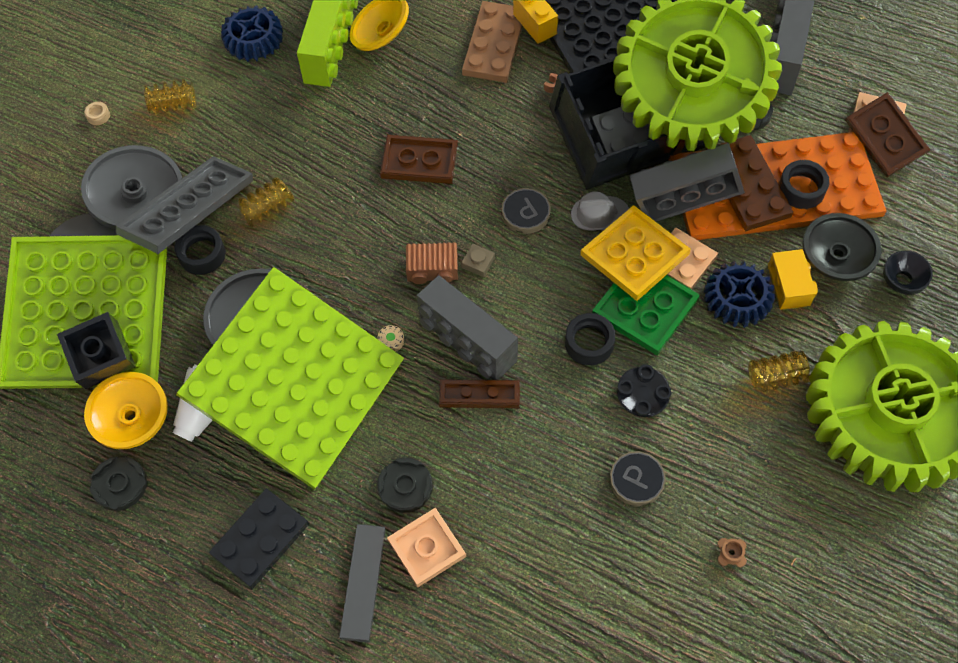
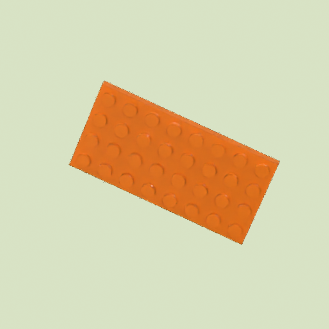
M854 132L756 144L777 183H779L785 167L797 160L813 161L826 170L830 185L822 202L816 207L798 209L791 206L793 210L791 218L746 232L729 199L683 213L688 235L696 240L806 227L815 219L831 213L849 214L860 219L884 217L886 208L864 145ZM702 151L680 153L671 156L669 161H675L684 158L691 153H699ZM795 176L789 180L791 186L802 193H813L818 190L816 183L808 177Z

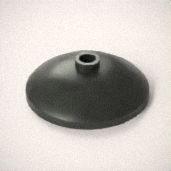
M844 213L826 214L815 219L808 226L802 242L804 255L809 264L825 277L838 281H854L869 275L877 266L882 251L879 237L874 229L862 219Z

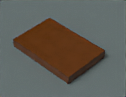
M888 92L845 119L887 178L930 151V148Z
M387 134L380 171L381 179L453 184L458 140Z

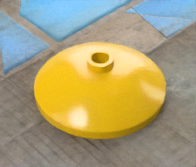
M371 1L359 12L351 25V43L361 51H373L389 44L399 35L406 24L409 13L407 1Z
M123 372L113 375L102 381L90 394L84 410L86 427L94 439L106 447L130 449L140 446L154 437L162 427L167 415V398L158 382L148 375L139 372ZM135 414L132 420H128L130 415Z

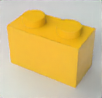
M513 0V15L537 44L557 35L558 15L546 0Z
M803 249L772 253L768 269L780 310L811 306L814 297L818 293L816 281H812L810 274L811 265L805 258Z

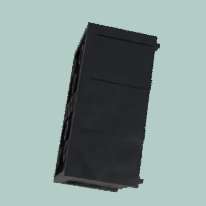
M607 58L601 60L596 65L570 74L567 72L559 74L549 104L551 113L586 190L669 161L671 156L706 148L704 141L700 140L695 151H688L685 140L682 139L679 140L674 148H671L666 143L668 135L663 134L658 139H649L604 155L605 153L600 142L595 145L591 137L593 127L590 119L592 116L621 107L622 96L618 95L614 88L616 75L613 72L614 59L609 60Z

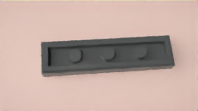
M357 524L339 637L341 640L370 643L386 533L385 527Z

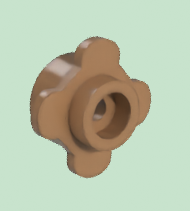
M720 539L717 544L720 548V556L717 559L718 563L722 566L732 564L739 568L745 566L747 562L744 557L746 543L741 539ZM732 550L735 554L731 555L729 551Z

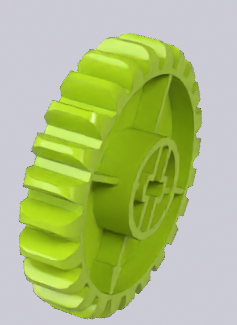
M657 0L656 10L651 6H644L640 10L639 20H630L626 25V36L618 40V56L615 57L613 72L616 75L615 92L622 96V110L627 113L634 112L632 124L637 128L649 124L648 137L652 140L658 139L662 134L668 135L666 143L671 148H674L680 139L685 140L688 151H695L700 140L704 141L708 149H715L719 136L725 142L731 144L736 142L739 130L744 133L751 132L755 127L756 120L762 119L767 115L770 101L775 99L779 85L777 80L782 72V65L777 61L780 47L775 42H769L773 30L769 25L757 27L761 14L757 10H751L745 14L743 12L744 0H734L731 4L726 3V0H676L675 2H671V0Z
M879 321L873 331L866 325L858 326L852 335L843 333L837 337L833 346H828L824 349L819 362L814 366L809 376V381L812 384L806 392V401L812 406L807 416L810 422L820 424L814 434L816 440L819 442H831L832 446L828 450L827 456L831 460L843 456L847 460L843 471L851 475L858 469L864 471L863 481L870 486L878 478H882L887 491L895 492L904 483L909 492H919L925 485L935 489L941 487L948 478L952 480L958 478V351L953 354L948 351L951 341L945 337L940 338L937 342L932 341V333L930 329L922 327L917 334H913L911 326L906 322H900L895 331H892L890 324L886 321Z

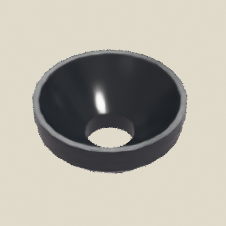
M898 251L887 259L883 268V276L890 288L896 292L914 295L922 292L930 284L933 271L930 263L922 255L913 251ZM899 274L908 276L910 284H901L896 276Z

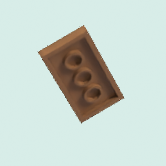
M482 1L462 68L463 76L504 83L508 82L523 27L513 15L512 5Z

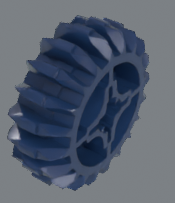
M247 5V8L244 10L239 8L237 13L231 12V16L225 18V24H222L221 38L224 47L231 56H236L238 60L245 58L249 62L250 59H255L257 62L260 57L266 59L267 54L274 55V49H279L280 43L283 42V28L280 19H278V16H275L273 11H268L266 7L260 9L256 5L254 8H250Z
M733 260L730 266L723 263L720 269L715 268L712 275L708 276L707 284L704 287V301L709 303L708 311H715V319L723 318V324L731 321L733 327L741 323L745 328L750 322L755 326L759 319L763 321L766 318L767 313L773 307L772 303L775 300V294H773L775 290L774 285L770 284V277H763L764 269L755 270V263L748 267L745 260L741 265H737ZM719 287L724 290L723 293L727 296L726 300L721 295ZM752 288L757 293L759 301L755 298V294L751 291Z

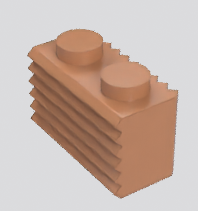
M457 243L407 244V282L412 281L415 284H424L427 281H433L438 275L448 283L452 282V280H458Z

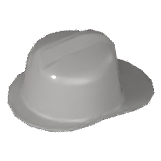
M590 192L575 203L571 211V218L573 223L583 230H605L624 214L629 207L623 200L617 197L606 196L601 192Z

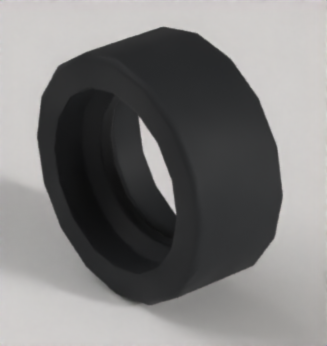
M810 160L791 162L785 167L778 183L789 205L798 209L816 207L822 202L830 185L826 170L818 163ZM795 176L808 177L816 183L818 190L813 193H802L793 188L789 180Z
M196 225L175 241L174 250L180 265L187 272L194 275H205L214 272L225 259L226 249L220 234L209 226ZM199 241L214 243L215 248L213 252L206 258L200 260L187 258L186 252L192 244Z
M585 313L576 316L570 321L566 328L565 348L568 355L574 361L582 365L593 366L603 363L610 357L615 344V330L605 317L596 313ZM584 328H594L605 336V344L601 349L595 351L584 350L575 343L576 332Z

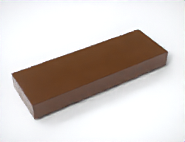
M440 379L439 407L520 408V380Z

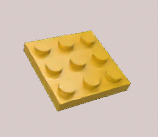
M633 205L582 248L581 256L638 301L690 255L691 248Z

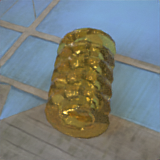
M182 79L181 86H178L174 80L172 88H169L167 83L163 82L161 90L155 83L153 91H150L148 86L144 85V97L149 113L152 110L154 114H158L160 107L166 113L169 111V105L173 111H177L179 104L184 110L187 109L188 102L192 108L197 106L192 81L188 85L186 80Z
M273 178L272 184L266 182L263 186L264 190L258 187L255 189V194L252 192L248 193L247 200L243 197L238 199L240 211L250 227H254L252 220L254 218L259 223L262 222V213L268 218L271 217L270 208L276 213L279 212L277 204L280 203L284 208L287 207V198L292 203L295 202L290 189L279 178Z
M801 350L800 352H790V354L783 353L779 357L774 355L769 359L764 357L759 362L757 360L749 362L750 381L754 388L760 385L763 392L768 391L769 383L773 390H777L778 381L781 382L784 388L788 387L789 379L794 386L799 384V377H801L804 383L809 382V363L806 354Z

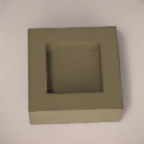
M472 244L461 262V267L485 277L495 259V253Z

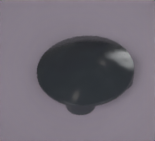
M643 364L640 367L626 371L621 376L617 385V396L620 404L629 413L638 417H652L661 413L668 405L672 393L666 378L648 364Z

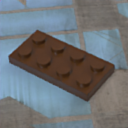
M748 135L736 139V142L731 143L730 147L745 193L728 199L745 232L791 218L793 210L753 137Z

